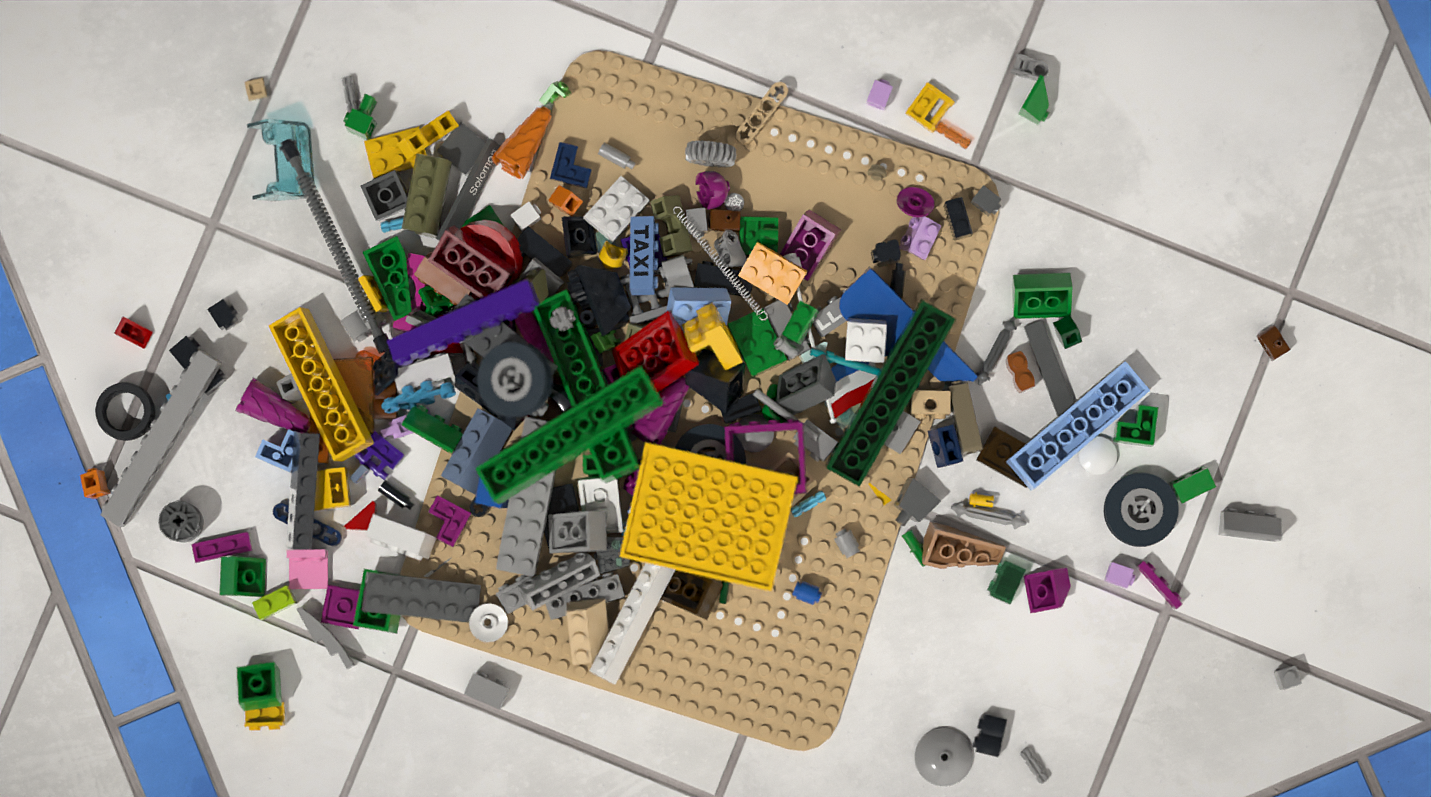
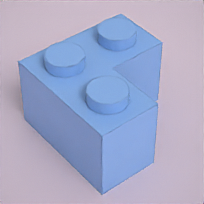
M288 429L281 447L262 440L255 457L291 473L294 432Z

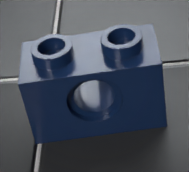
M954 424L928 431L937 468L964 462Z

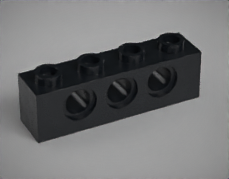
M467 363L455 376V388L515 431L527 416L508 417L492 411L480 395L477 383L478 370Z

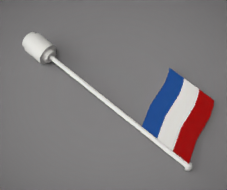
M796 253L783 256L802 268L800 258L797 257ZM798 287L797 295L800 302V300L803 301L800 288ZM810 328L808 331L811 347L816 349ZM857 361L876 367L875 362ZM841 364L832 367L831 370L836 380L835 395L826 400L831 417L829 421L836 423L838 416L849 408L860 404L877 375Z

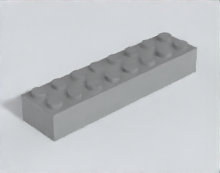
M525 417L521 440L551 421ZM556 470L509 498L496 565L497 570L532 577L536 576Z

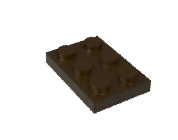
M994 426L976 461L1027 488L1025 483L1006 462L1024 447L1026 443Z

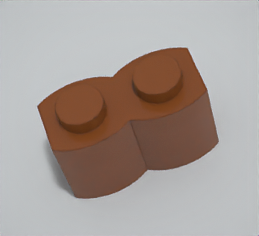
M1021 351L1008 355L1006 357V367L1013 375L1015 389L1019 393L1032 389L1035 386V380L1031 371L1027 369L1028 362L1026 356Z

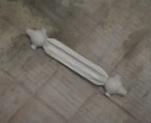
M964 502L951 506V509L957 513L958 517L966 514L971 518L998 524H1012L1014 529L1027 524L1019 514L1012 517L1006 513L973 506L966 507Z

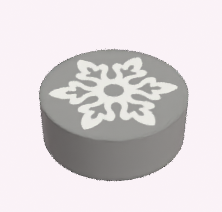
M732 193L728 195L725 207L727 210L741 211L744 207V199L741 195Z

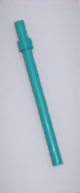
M811 348L809 355L814 357L824 354L828 363L834 362L873 375H877L880 368L864 363L845 360L844 357L834 355V352L828 350L824 352Z

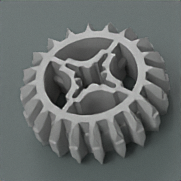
M696 140L687 143L685 148V160L690 163L706 167L725 168L733 166L736 161V148L732 145Z

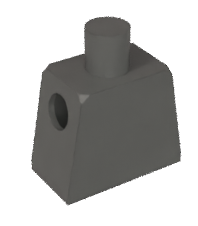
M908 478L894 504L901 511L895 520L902 526H905L910 519L914 522H920L941 500L914 478Z

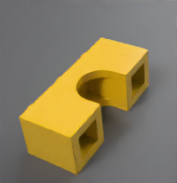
M448 110L401 140L397 145L408 160L456 129L459 125Z

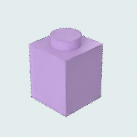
M883 79L875 80L866 104L884 111L893 86H890V82Z
M1111 562L1104 581L1126 589L1129 585H1133L1135 579L1134 570Z

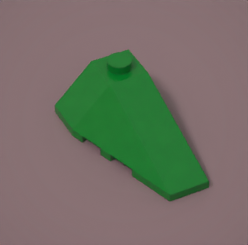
M398 236L363 251V255L394 321L407 316L412 311L406 253Z

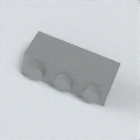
M778 300L763 308L767 313L766 316H768L767 318L777 338L779 336L784 337L782 333L792 316L791 312L794 311L790 303L787 305ZM807 335L801 345L787 338L789 343L799 349L798 354L794 358L810 350L809 345L811 343Z

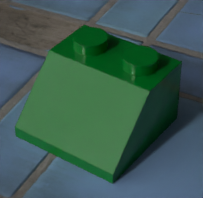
M221 557L219 595L264 597L266 559Z

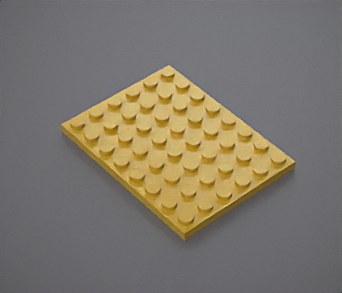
M645 443L619 557L772 592L798 477Z

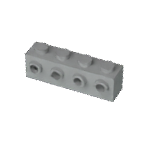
M581 552L573 558L562 561L557 566L525 580L522 584L518 585L523 601L531 610H534L599 577L600 573L595 560L587 552Z
M611 572L602 575L603 579L598 581L593 579L585 583V585L579 586L546 603L550 619L554 620L567 616L566 602L605 598V602L608 603L624 598L625 595L618 574L614 575Z

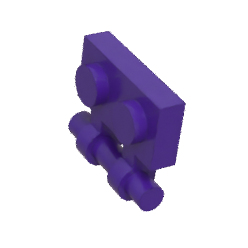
M374 431L371 435L374 444L366 448L369 451L365 455L360 451L355 457L360 460L359 463L361 465H366L373 471L376 477L379 476L385 481L389 476L384 471L385 467L388 466L394 470L405 455ZM373 455L382 461L379 465L370 460Z

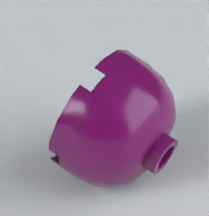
M716 171L700 172L696 176L695 183L699 185L700 191L696 192L701 206L707 208V210L721 206L728 197V192L730 191L729 182Z

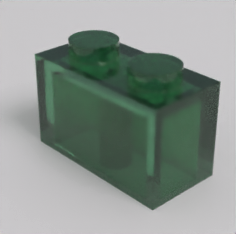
M1006 560L1003 563L999 562L995 570L997 574L995 581L991 580L987 591H989L988 596L1011 605L1026 569Z

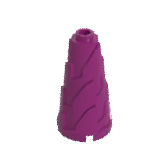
M681 376L659 392L664 404L628 425V429L634 428L632 434L644 443H656L655 445L661 446L667 430L671 426L674 416L690 388L686 385V378Z
M254 377L247 386L240 399L241 402L235 410L238 413H243L293 432H307L312 424L309 422L310 418H308V415L295 408L291 403Z

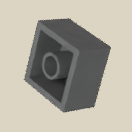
M394 170L360 185L376 221L383 220L405 210L408 192L399 171Z

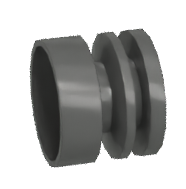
M175 501L162 509L158 523L165 537L176 542L186 543L193 541L199 536L203 529L204 521L197 507L187 502ZM179 516L181 519H184V523H180V526L175 523L176 520H179Z

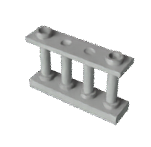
M684 257L688 268V265L692 264V259ZM659 268L655 270V276L661 274ZM630 274L621 277V284L626 286L634 312L632 313L633 316L629 317L632 324L639 325L652 321L666 312L667 306L662 307L661 304L659 305L655 292V295H648L652 305L651 311L644 313L640 309L637 296L631 295ZM663 278L665 285H668L667 278Z

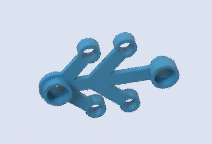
M424 381L420 384L421 389L415 393L413 386L403 387L401 389L402 394L396 398L390 397L385 399L381 407L385 410V413H394L400 408L410 410L413 405L417 407L416 403L425 405L435 403L434 396L439 394L443 399L451 398L456 395V391L450 382L440 385V389L430 391L433 389L432 382Z

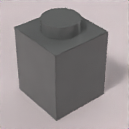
M983 185L972 199L971 204L989 217L991 213L995 215L1000 209L1001 205L999 203L1001 198Z

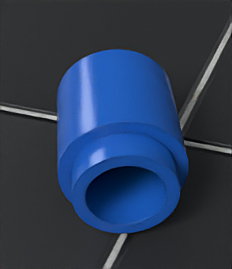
M797 581L792 595L800 601L813 605L814 602H819L822 592L819 591L820 587L805 581Z

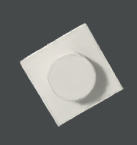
M527 202L512 213L511 218L523 232L527 226L531 227L541 220L539 216L541 211L536 204L531 205L530 202Z

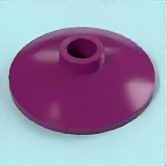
M908 187L901 190L897 195L896 202L899 209L909 216L924 217L933 211V197L921 188Z

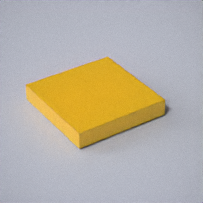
M363 275L359 277L358 280L375 311L388 312L389 309L374 276Z

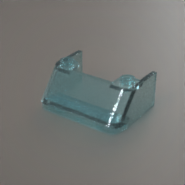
M264 119L247 124V128L261 129L264 142L268 145H274L277 182L269 183L266 187V193L252 196L253 200L284 201L305 199V194H302L298 181L295 179L298 174L295 168H292L290 162H287L279 147L282 146L281 142L287 139L296 140L297 148L301 154L300 158L303 162L301 165L305 172L310 173L311 181H314L311 131L309 126L304 122Z

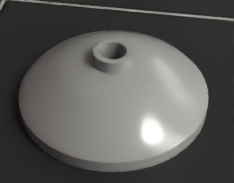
M934 729L925 734L917 744L915 750L917 770L931 784L937 786L954 785L966 777L972 766L973 754L969 742L962 734L953 729ZM944 753L948 755L946 761L941 759V755Z

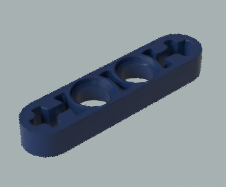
M278 503L273 508V515L277 520L288 525L286 521L288 517L285 515L279 517L277 509L285 507L284 511L289 513V506L284 503ZM316 519L313 520V524L321 526V532L317 535L312 534L313 538L329 546H337L341 543L342 535L338 530ZM325 528H328L326 532L331 535L334 532L337 533L336 537L338 540L330 543V538L324 536V539H321L320 537L324 534Z

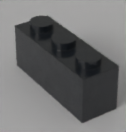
M529 226L517 238L522 257L526 255L531 260L533 258L538 259L560 279L573 265L567 257Z
M702 261V264L698 263L694 288H727L729 295L740 297L744 295L741 296L739 292L746 288L742 294L747 291L749 292L744 297L751 294L753 284L739 277L740 271L733 270V267H727L724 272L729 270L726 275L731 273L729 277L733 276L731 280L735 279L732 283V281H729L730 278L727 279L728 276H725L721 267L713 266L714 263Z
M185 336L169 352L184 369H188L191 364V356L194 352H198V347L201 345L194 337L190 339L188 336ZM220 368L205 391L206 395H210L225 382L223 378L225 374Z

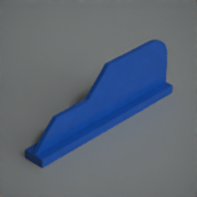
M870 266L842 294L839 302L841 314L847 321L848 318L886 320L884 357L889 355L914 311ZM944 341L928 368L939 381L962 380L973 382L978 377Z

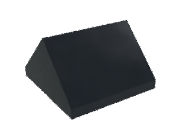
M561 217L567 258L596 255L593 226L583 219L584 217Z

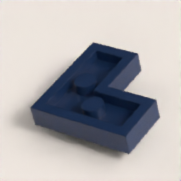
M559 142L550 180L587 189L592 169L574 165L578 146Z

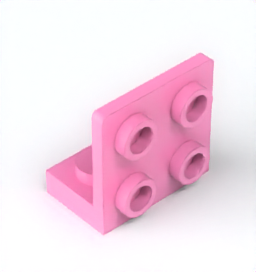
M287 550L290 589H327L328 550Z

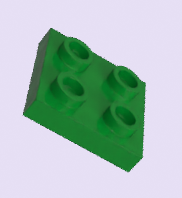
M740 216V245L745 256H750L757 242L778 253L779 218Z

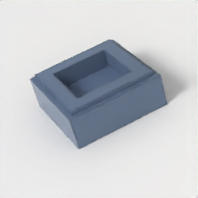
M363 464L360 465L349 477L350 480L357 484L369 469Z

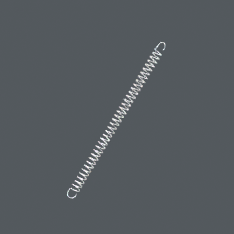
M685 218L681 219L684 226L688 227L689 224L685 225L687 221L683 222ZM725 267L724 269H722V270H723V273H725V276H728V277H729V275H730L731 273H729L728 275H726V273H727L729 270H727L726 272H724V270L727 268V267ZM757 306L756 308H754V309H755L754 312H757V315H760V314H758V313H759V311H760L761 309H759L758 311H756V309L759 307V306Z

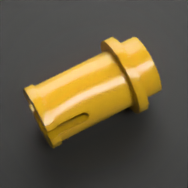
M977 492L970 493L969 505L992 508L993 503L986 500L994 501V495L977 494Z

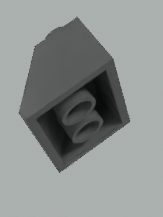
M822 354L779 375L776 403L792 415H795L835 395L836 380L826 356Z

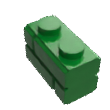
M800 300L796 307L797 310L794 311L782 333L783 336L799 345L802 344L819 313L816 308Z

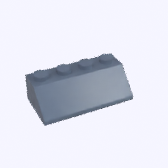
M477 408L441 476L476 495L479 475L475 468L498 455L512 428L496 417Z

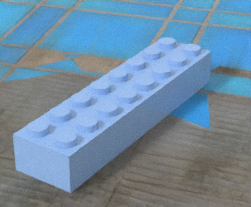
M1126 361L1123 362L1006 462L1032 491L1145 396L1150 389Z

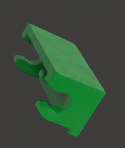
M1205 466L1169 482L1181 503H1185L1216 488L1209 469Z

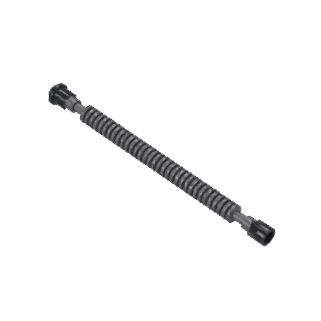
M291 138L281 142L282 146L279 147V150L283 152L292 168H295L298 174L295 179L298 181L302 194H305L304 198L309 203L308 206L311 208L313 216H316L314 219L317 221V225H320L319 229L324 234L323 237L325 242L328 243L327 246L331 247L329 250L332 252V256H335L334 260L336 265H339L338 269L343 274L342 277L346 278L344 281L347 283L346 286L350 287L348 290L351 292V296H354L353 300L358 305L357 309H361L359 313L362 314V318H365L363 319L364 323L368 322L372 329L373 342L378 353H384L389 349L387 343L389 338L376 322L375 318L378 315L377 313L374 314L376 311L370 305L371 302L359 283V275L355 274L357 271L354 269V265H351L352 260H350V256H347L348 252L343 247L344 244L341 238H339L340 235L336 234L338 231L335 229V225H332L333 221L328 216L329 212H326L327 208L322 203L323 200L320 198V194H318L319 191L316 189L314 181H311L310 173L305 172L301 165L303 162L297 148V141H292Z

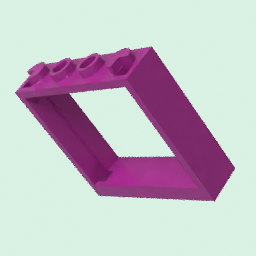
M792 419L787 420V423L780 424V421L774 420L768 421V424L761 425L760 422H749L748 426L734 423L730 424V427H725L726 461L733 463V434L798 430L800 485H796L794 494H807L804 424L802 422Z

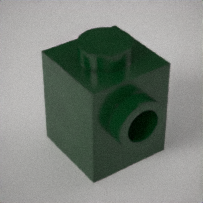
M1070 315L1053 322L1056 336L1064 349L1082 342L1079 329Z

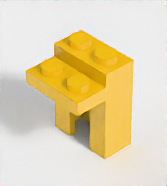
M714 303L696 310L698 317L682 324L692 353L710 344L725 370L743 362L735 339Z

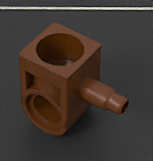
M710 210L709 230L740 232L741 211Z
M1274 325L1257 334L1258 341L1271 361L1291 350Z

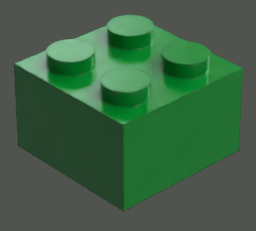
M275 662L236 667L238 704L243 711L282 706L280 669Z

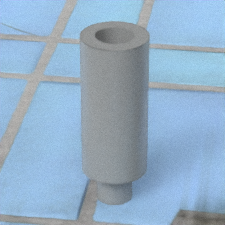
M605 142L598 152V155L624 169L626 167L633 169L636 164L630 160L631 157Z

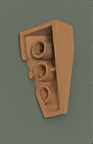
M930 521L923 540L922 564L939 569L954 566L960 568L968 565H1000L1006 547L950 526Z

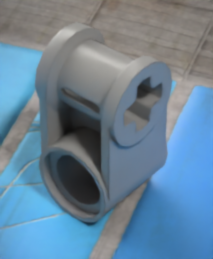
M1016 54L1015 57L1017 59L1014 69H1011L1012 74L1037 81L1040 75H1037L1034 70L1041 67L1045 70L1042 76H1044V80L1046 79L1049 68L1045 62L1023 54Z
M726 230L721 238L715 240L714 247L724 267H741L746 261L745 253L740 245L737 234L732 230Z

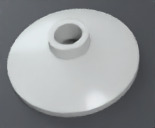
M489 603L478 606L472 612L469 620L472 634L483 642H494L500 639L508 626V619L503 609ZM486 619L491 620V623L488 626L484 624V621Z

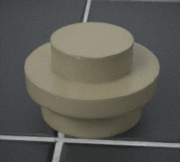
M871 165L868 175L871 179L880 181L887 176L886 168L881 165Z

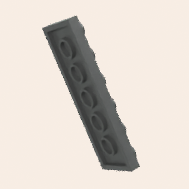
M367 572L362 611L469 623L472 612L479 606L481 585Z

